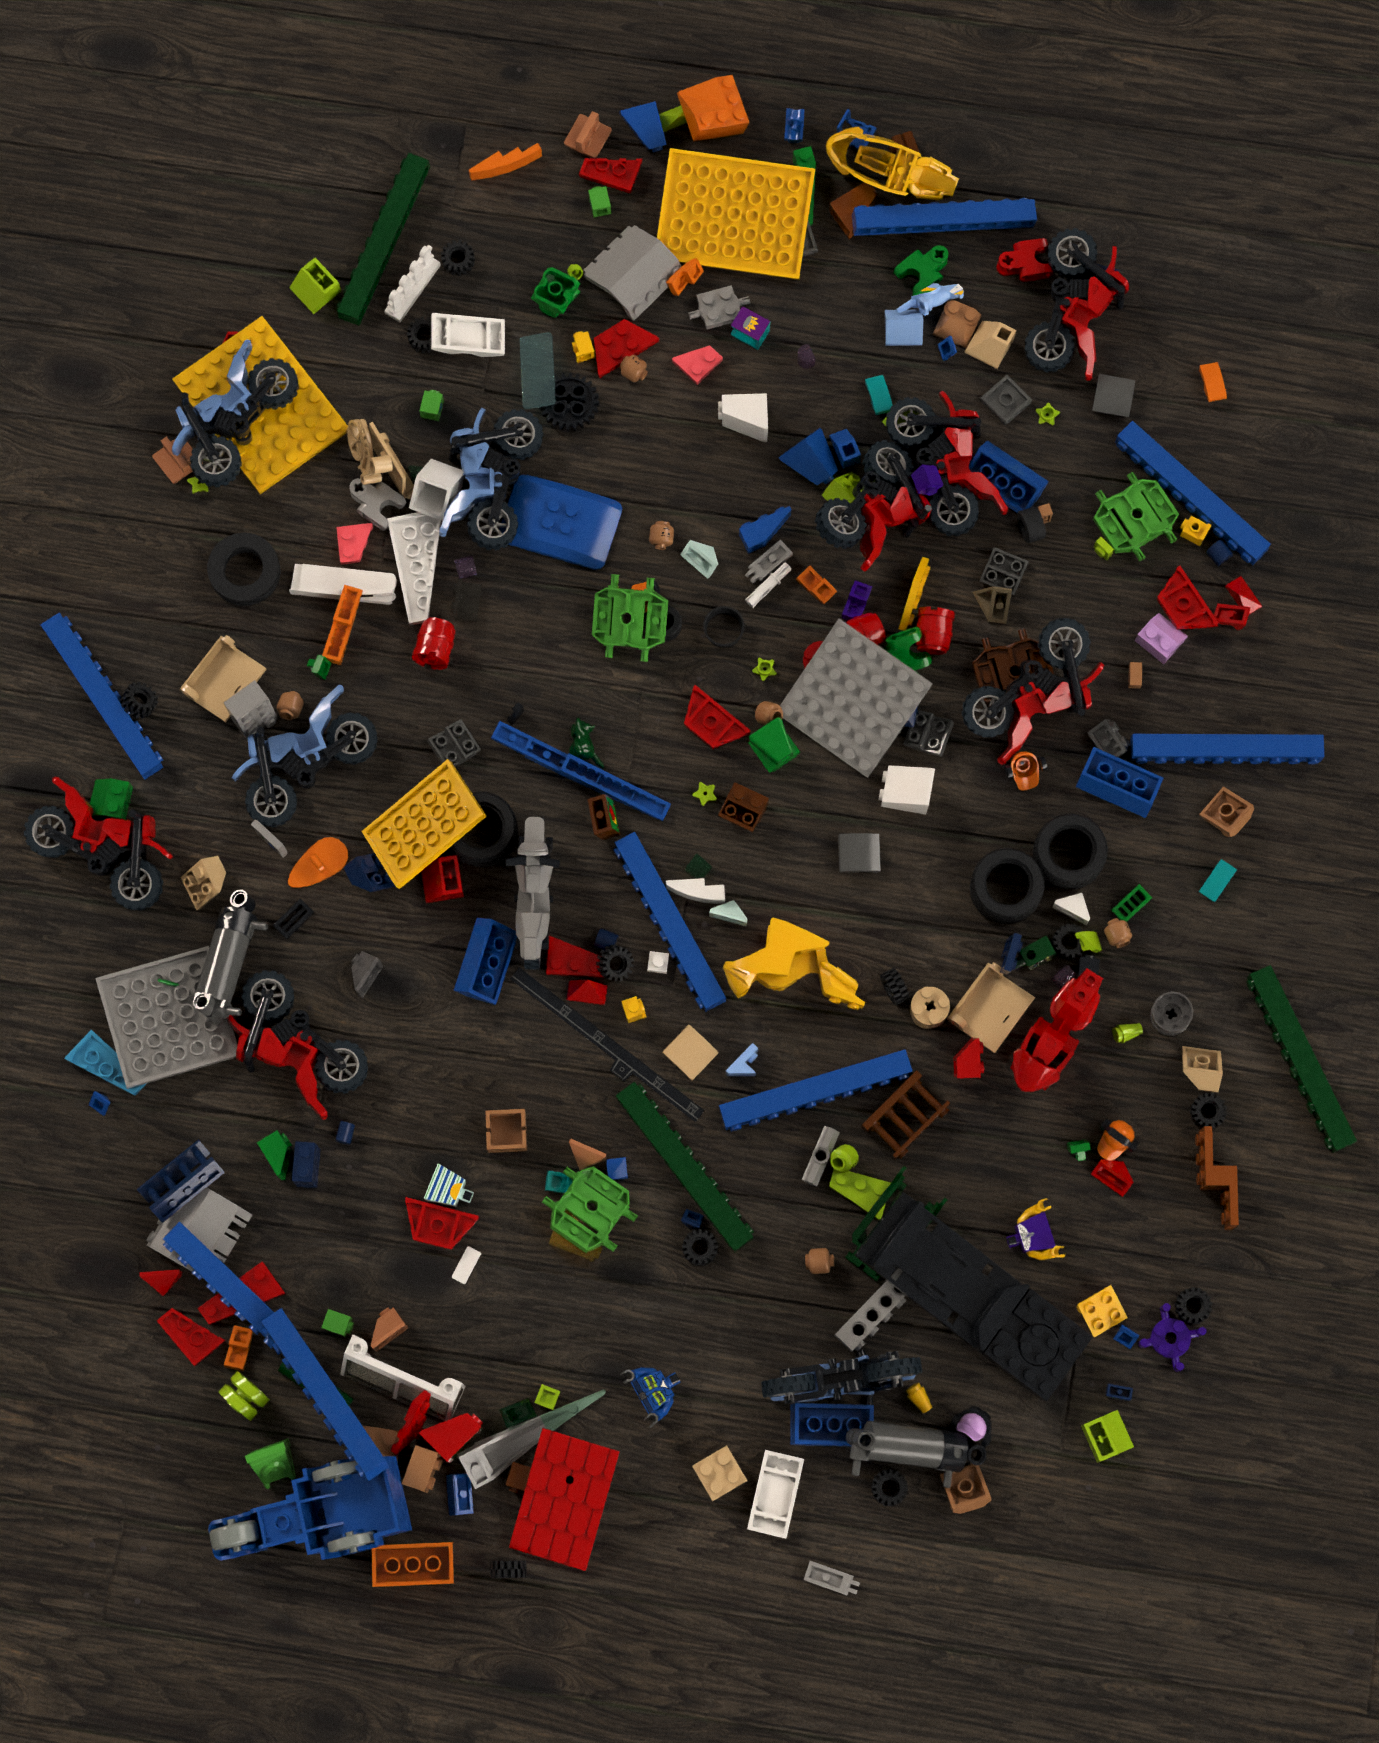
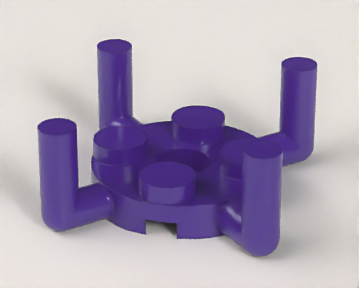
M1165 1303L1160 1307L1162 1320L1154 1326L1149 1339L1144 1338L1138 1341V1347L1152 1346L1159 1355L1171 1359L1174 1371L1179 1372L1184 1369V1364L1180 1362L1179 1356L1189 1349L1191 1338L1203 1336L1207 1331L1204 1327L1189 1330L1183 1321L1170 1318L1169 1310L1171 1306ZM1167 1333L1175 1335L1176 1341L1174 1344L1166 1342L1165 1336Z

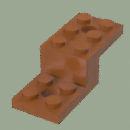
M1204 1126L1195 1137V1144L1199 1146V1154H1196V1165H1199L1196 1183L1200 1185V1190H1223V1193L1220 1195V1203L1224 1205V1213H1221V1224L1224 1225V1230H1232L1239 1225L1237 1166L1213 1165L1212 1126Z

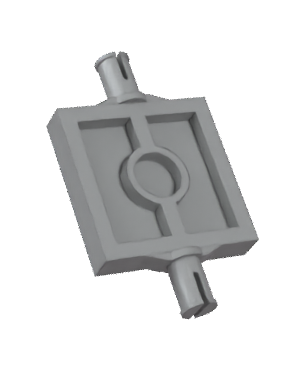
M732 285L696 295L699 310L688 312L690 320L701 317L708 330L732 323L740 311V306L750 304L749 296L738 299L734 294Z

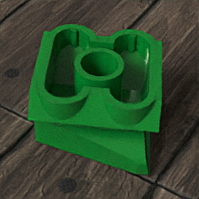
M549 267L543 273L540 283L535 287L531 299L539 305L541 312L556 318L559 314H564L568 305L580 294L581 291L578 290L580 282L562 271Z
M780 717L775 718L749 736L750 741L748 744L769 773L776 771L800 753L787 734Z

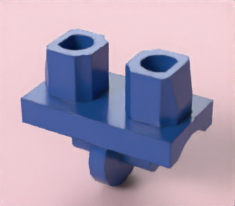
M786 108L784 141L789 143L803 142L805 109L793 110Z

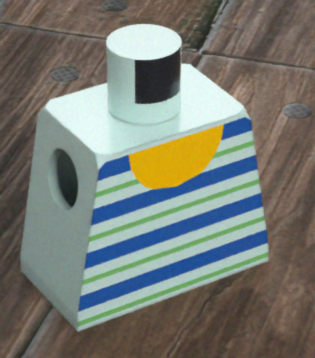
M437 1164L424 1200L456 1207L459 1199L470 1203L474 1192L464 1189L465 1179Z

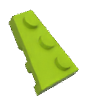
M833 1170L829 1187L858 1205L864 1211L869 1212L891 1183L850 1171L840 1173ZM885 1205L876 1215V1219L880 1220L882 1218Z

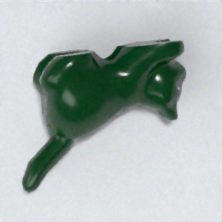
M576 718L575 724H572L571 736L574 741L569 748V753L584 760L591 758L597 766L604 768V764L594 752V746L589 736L595 725H590L585 721H581L580 718Z

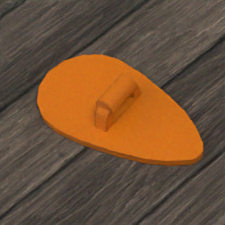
M333 837L318 840L293 867L288 879L289 886L292 888L308 887L340 872L348 861V850L345 844Z

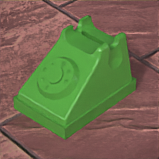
M289 1438L245 1455L247 1464L249 1463L266 1489L271 1487L270 1483L284 1477H289L291 1480L296 1478Z

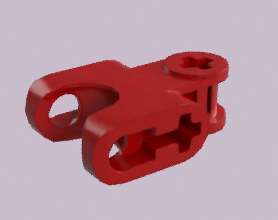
M1040 238L1015 243L1013 245L1014 251L1003 252L999 256L996 265L997 272L1002 276L1019 274L1020 281L1022 282L1050 278L1054 274L1052 267L1049 264L1039 263L1035 258L1036 255L1047 250V239Z

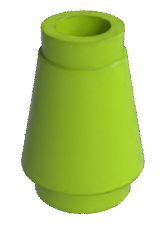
M1140 1023L1121 1024L1113 1028L1112 1033L1114 1040L1117 1043L1121 1042L1123 1044L1143 1034V1029Z

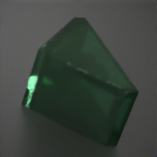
M529 1398L499 1410L508 1429L537 1416Z

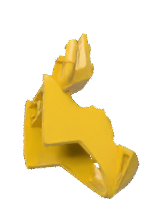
M860 127L844 129L832 135L826 143V152L833 165L842 175L851 173L859 180L887 192L906 196L909 194L906 192L908 187L909 192L916 196V198L942 200L943 195L953 196L959 178L951 174L952 169L933 157H921L919 152L890 139L863 134V130ZM855 138L898 148L897 153L893 154L883 149L860 145L854 161L871 171L888 177L886 185H882L878 181L848 166L846 153L849 144Z
M777 918L770 920L765 948L733 962L726 961L723 965L728 984L737 998L745 996L756 980L767 989L783 991L806 974L815 973L818 974L823 996L829 998L830 1002L840 1004V1002L848 1004L847 1007L854 1010L863 1009L865 1002L855 995L858 988L857 981L839 967L828 963L825 947L829 945V941Z

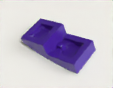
M854 581L841 618L850 620L855 616L863 614L872 586Z

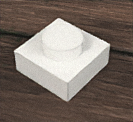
M650 951L647 971L667 974L669 953Z

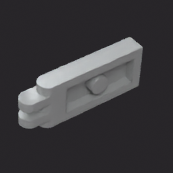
M779 540L748 567L750 570L745 576L749 578L754 574L755 576L750 579L752 583H755L758 579L763 581L793 555L792 551Z
M813 1561L809 1562L803 1579L844 1595H848V1592L857 1594V1590L850 1588L851 1584L858 1587L860 1585V1582L853 1580L854 1576Z

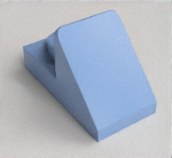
M752 1043L726 1070V1075L756 1076V1072L746 1063L749 1062L751 1064L757 1058L758 1047Z

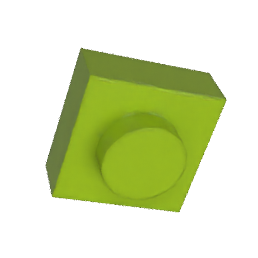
M1102 537L1095 542L1096 554L1108 560L1112 556L1114 549Z
M542 1384L535 1404L554 1410L560 1391Z

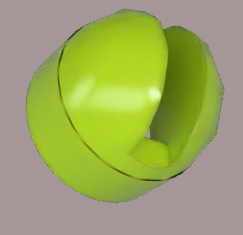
M571 264L568 267V275L577 280L583 276V270L578 264Z

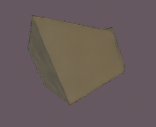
M992 586L972 592L988 622L1006 624L1012 589Z

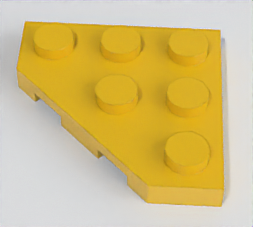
M922 557L914 576L899 625L900 630L904 631L908 625L912 626L915 617L912 612L913 609L918 607L922 590L931 566H927L928 558Z

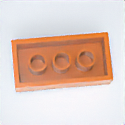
M453 1542L383 1545L372 1549V1587L454 1584Z

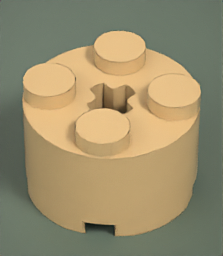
M927 986L915 993L910 1004V1014L914 1023L924 1029H931L942 1025L950 1010L949 998L942 990L936 987ZM932 1005L933 1008L927 1011V1006Z

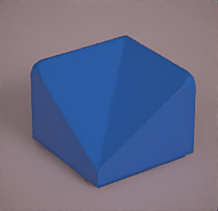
M626 1157L606 1160L608 1177L612 1180L628 1179Z

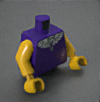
M1042 1199L1037 1204L1026 1209L1017 1219V1225L1015 1226L1016 1234L1006 1237L1008 1246L1012 1248L1020 1245L1022 1253H1027L1029 1257L1038 1260H1047L1055 1257L1064 1258L1065 1254L1059 1255L1058 1253L1059 1249L1064 1248V1246L1055 1245L1045 1211L1049 1210L1051 1206L1045 1208L1043 1202L1048 1199Z

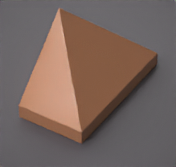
M573 1139L569 1141L579 1170L603 1162L607 1158V1154Z

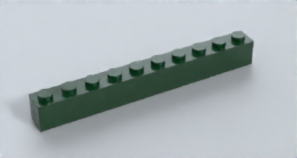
M408 153L407 157L403 158L401 162V170L399 174L395 175L393 180L394 186L387 193L386 204L380 208V217L373 224L372 235L366 239V248L358 257V266L352 270L351 281L349 285L345 286L343 291L344 297L337 304L336 311L339 319L360 326L430 170L429 160Z
M1269 965L1251 973L1247 977V986L1256 996L1255 1002L1259 1009L1262 1008L1265 1014L1263 1016L1267 1026L1271 1027L1273 1031L1272 1037L1275 1043H1279L1282 1049L1280 1053L1285 1062L1288 1061L1290 1066L1289 1072L1292 1078L1296 1079L1299 1084V1093L1302 1097L1305 1096L1308 1102L1306 1104L1310 1114L1314 1115L1316 1119L1315 1125L1318 1131L1322 1132L1325 1137L1324 1144L1328 1150L1331 1149L1332 1153L1354 1144L1357 1142V1139L1272 966Z
M633 1082L618 1093L616 1099L734 1253L753 1239L752 1234L754 1231L748 1223L743 1224L740 1220L742 1216L736 1208L732 1209L728 1204L730 1200L724 1192L720 1194L716 1189L718 1184L712 1176L707 1177L704 1173L706 1169L703 1164L693 1159L694 1153L688 1145L684 1147L680 1142L682 1140L680 1134L676 1130L672 1131L668 1125L671 1123L664 1114L661 1116L657 1112L659 1107L653 1099L650 1101L645 1096L647 1092L644 1087Z

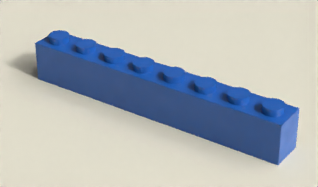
M179 1221L162 1238L165 1241L163 1246L170 1252L174 1250L179 1255L177 1259L185 1267L189 1264L194 1269L192 1273L199 1280L202 1278L208 1282L206 1287L213 1294L218 1292L222 1296L220 1300L228 1308L232 1305L237 1310L234 1314L242 1321L246 1319L251 1324L249 1328L256 1335L261 1333L265 1337L262 1332L264 1326L261 1321L274 1312ZM265 1337L263 1342L272 1349L273 1340L271 1338L267 1340Z

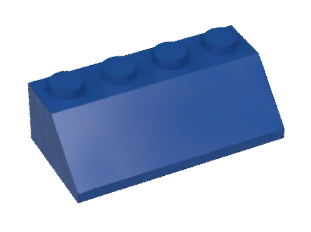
M988 440L979 447L969 464L970 471L982 472L1000 491L1006 506L1016 513L1031 508L1049 482Z
M1093 747L1076 788L1146 818L1164 778Z
M477 918L454 991L467 997L496 1005L516 944V931L492 919Z

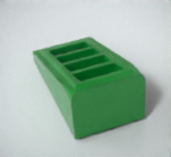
M1139 884L1111 911L1120 920L1127 922L1152 897ZM1137 891L1145 898L1144 901L1135 894ZM1133 896L1140 905L1137 907L1129 898ZM1126 901L1134 909L1132 912L1124 905ZM1120 907L1128 914L1127 917L1118 910Z

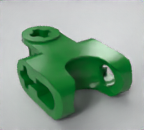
M941 245L933 247L925 255L920 250H916L896 266L894 274L899 279L911 274L918 277L919 282L913 288L914 295L933 283H939L943 279V275L939 271L947 265L948 250Z
M918 627L889 636L886 639L888 646L882 647L915 671L929 666L932 662L928 652L914 653L910 650L911 645L920 641L922 637V632Z

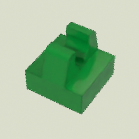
M317 655L316 660L309 659L307 667H311V672L319 679L326 680L332 663L325 656Z
M1086 1139L1067 1143L1068 1151L1071 1154L1075 1153L1076 1160H1086L1085 1151L1091 1150L1090 1144Z

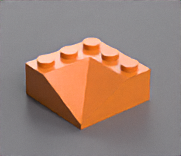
M733 75L716 77L677 93L693 141L743 134L749 124Z

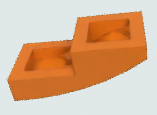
M694 258L680 267L666 283L672 294L679 296L688 283H696L704 270L698 259Z
M1218 362L1200 365L1199 371L1204 382V391L1208 402L1227 399Z
M808 566L796 578L823 605L837 592L811 566Z
M234 1325L224 1367L244 1371L253 1336L251 1329Z

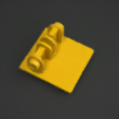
M1111 1285L1080 1302L1076 1307L1078 1312L1082 1314L1093 1337L1100 1335L1128 1318Z

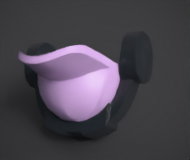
M976 1406L966 1408L960 1414L957 1413L949 1425V1428L952 1430L957 1426V1431L967 1434L973 1441L984 1438L981 1444L984 1449L989 1445L993 1437L991 1434L992 1423L990 1415Z

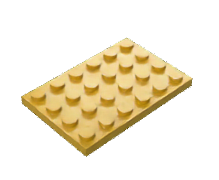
M447 759L361 832L394 885L400 889L487 816L453 763Z

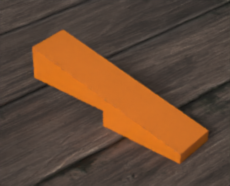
M344 585L322 654L331 663L342 664L363 590Z

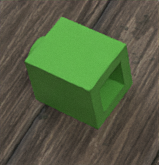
M597 186L588 190L593 218L611 214L607 188Z
M436 390L424 391L419 410L421 418L439 421L444 403L443 394Z
M328 1309L321 1328L346 1337L347 1333H351L354 1322H352V1317Z

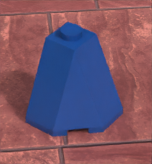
M656 101L619 111L621 118L647 150L652 149V152L663 150L662 146L667 145Z
M821 428L778 457L783 463L816 485L822 482L827 484L834 479L833 474L838 471Z

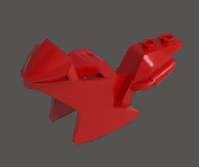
M1086 968L1077 980L1072 978L1052 998L1050 1013L1054 1021L1049 1023L1043 1017H1040L1033 1027L1030 1028L1020 1048L1013 1052V1063L1010 1069L1013 1070L1015 1082L1021 1091L1034 1092L1041 1089L1046 1091L1052 1084L1059 1081L1060 1073L1074 1055V1051L1079 1044V1040L1072 1038L1069 1032L1071 1030H1082L1091 1023L1100 1002L1098 990L1103 980L1101 976ZM1031 1037L1038 1041L1032 1056L1026 1051ZM1058 1054L1065 1058L1056 1069L1048 1066Z

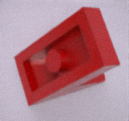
M1217 603L1214 616L1219 624L1231 625L1240 631L1246 626L1251 608Z

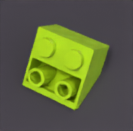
M316 258L301 268L289 287L313 315L341 292L339 282Z
M853 472L833 479L822 496L827 501L840 498V500L846 499L851 503L855 499L852 491L861 480Z
M1118 1410L1081 1425L1097 1463L1134 1447Z

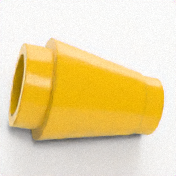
M919 1382L906 1390L907 1397L922 1413H926L932 1408L925 1388Z

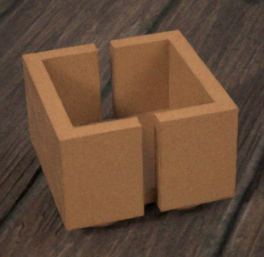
M525 1109L486 1111V1129L491 1131V1133L486 1132L488 1153L527 1151Z
M415 1445L402 1484L428 1493L429 1489L433 1490L436 1479L433 1478L435 1471L440 1470L443 1459L440 1458L441 1455Z

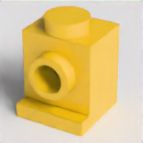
M580 331L573 334L574 342H572V347L576 354L577 363L594 359V349L588 331Z
M1193 516L1189 520L1185 518L1180 527L1182 529L1180 536L1200 546L1209 532L1211 524H1206Z
M635 996L621 1001L628 1023L646 1017L641 999H637Z

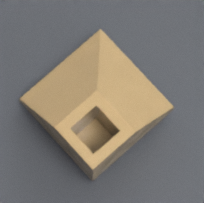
M982 321L965 353L998 369L1015 338L1016 330L1001 322Z
M218 856L199 860L180 877L197 911L203 908L221 891L226 871Z

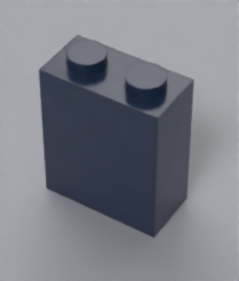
M295 1141L292 1182L297 1187L317 1188L321 1149L316 1143Z

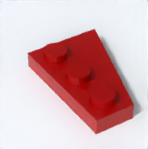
M585 158L579 172V177L631 194L643 159L626 160V158H619V160H608L607 158Z
M549 936L547 975L604 978L600 974L601 972L597 970L600 967L596 965V962H600L597 959V954Z
M173 1308L156 1320L194 1367L225 1342L221 1337L211 1333L208 1329L198 1325Z
M424 1390L412 1401L404 1418L406 1423L397 1434V1437L400 1439L391 1447L390 1451L397 1455L412 1440L418 1439L421 1436L419 1432L423 1430V1424L427 1419L426 1412L430 1407L431 1394L428 1391Z

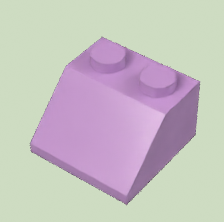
M1158 613L1138 633L1135 642L1162 664H1165L1188 636L1180 629L1177 630L1169 620Z

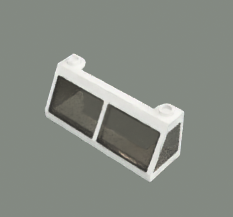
M352 1335L344 1353L340 1375L407 1405H411L412 1401L426 1390L431 1394L430 1407L426 1413L444 1421L452 1418L466 1387L463 1383L452 1378L444 1379L439 1387L372 1358L367 1352V1342L362 1338Z

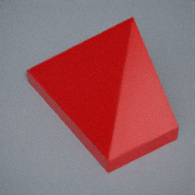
M1242 576L1225 585L1238 606L1251 608L1249 615L1262 607Z
M591 980L569 981L567 1000L605 1005L608 986Z
M1101 1159L1091 1173L1092 1176L1122 1197L1133 1184L1124 1161Z
M165 1270L139 1272L144 1281L164 1296L180 1279L182 1271Z

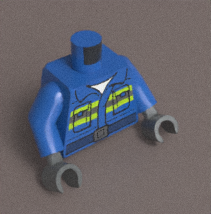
M641 1367L634 1370H625L620 1373V1375L625 1374L627 1376V1380L623 1381V1383L626 1384L631 1381L635 1392L648 1413L644 1421L650 1419L652 1424L649 1427L652 1428L660 1419L668 1414L674 1403V1393L671 1388L681 1382L675 1372L664 1377L661 1370L657 1371L655 1368Z

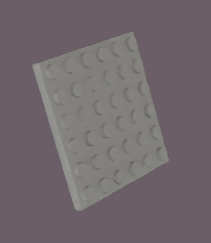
M839 618L780 706L783 710V718L869 778L933 683Z
M209 946L95 978L127 1089L236 1058L237 1042L233 1028L225 1018L219 1024H214L193 1005L194 995ZM158 979L175 982L179 986L174 987L158 982Z

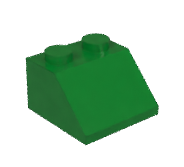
M112 778L95 780L90 805L93 808L92 818L126 820L133 786L130 782Z
M276 1130L258 1141L257 1144L277 1177L283 1181L286 1178L292 1154L289 1148L292 1144L284 1133L280 1134Z

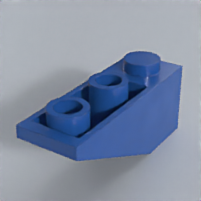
M790 506L786 508L780 507L773 514L762 515L755 522H746L741 525L739 536L748 554L768 544L791 516Z

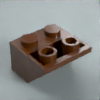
M734 782L718 817L753 832L769 804V798Z

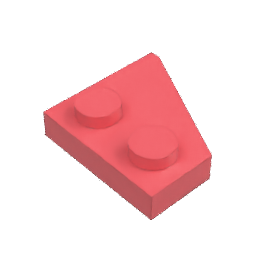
M710 345L672 358V362L697 385L723 361V357Z
M366 523L336 527L341 565L360 563L368 537L373 530V524Z

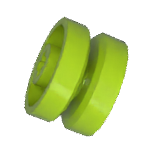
M237 1371L231 1377V1382L238 1389L235 1390L230 1385L225 1384L219 1390V1394L236 1412L252 1421L258 1413L251 1402H254L259 1407H264L270 1399L249 1379Z

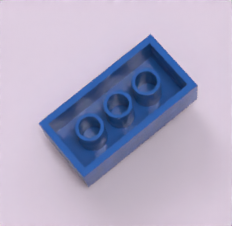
M791 1404L790 1445L851 1446L846 1441V1433L852 1428L863 1429L867 1421H874V1405Z

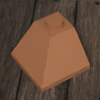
M388 1307L379 1314L380 1317L377 1319L371 1347L376 1352L408 1329V1326L394 1307L392 1309Z

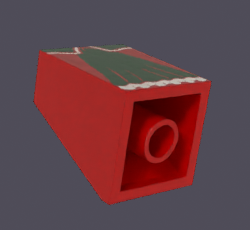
M465 1413L421 1430L419 1434L448 1463H451L458 1456L457 1454L462 1452L484 1428L481 1426L483 1422L474 1413L472 1415Z

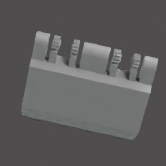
M206 1187L162 1223L158 1220L157 1224L159 1226L155 1232L152 1231L149 1234L146 1246L192 1272L194 1269L189 1264L185 1267L177 1259L179 1255L174 1250L170 1252L163 1246L165 1241L162 1238L179 1221L221 1262H225L226 1258L214 1252V1250L228 1257L237 1241L224 1233L226 1232L239 1239L240 1235L237 1232L228 1229L230 1223L233 1221L239 1227L245 1228L247 1224L235 1218V1215L249 1222L252 1214Z

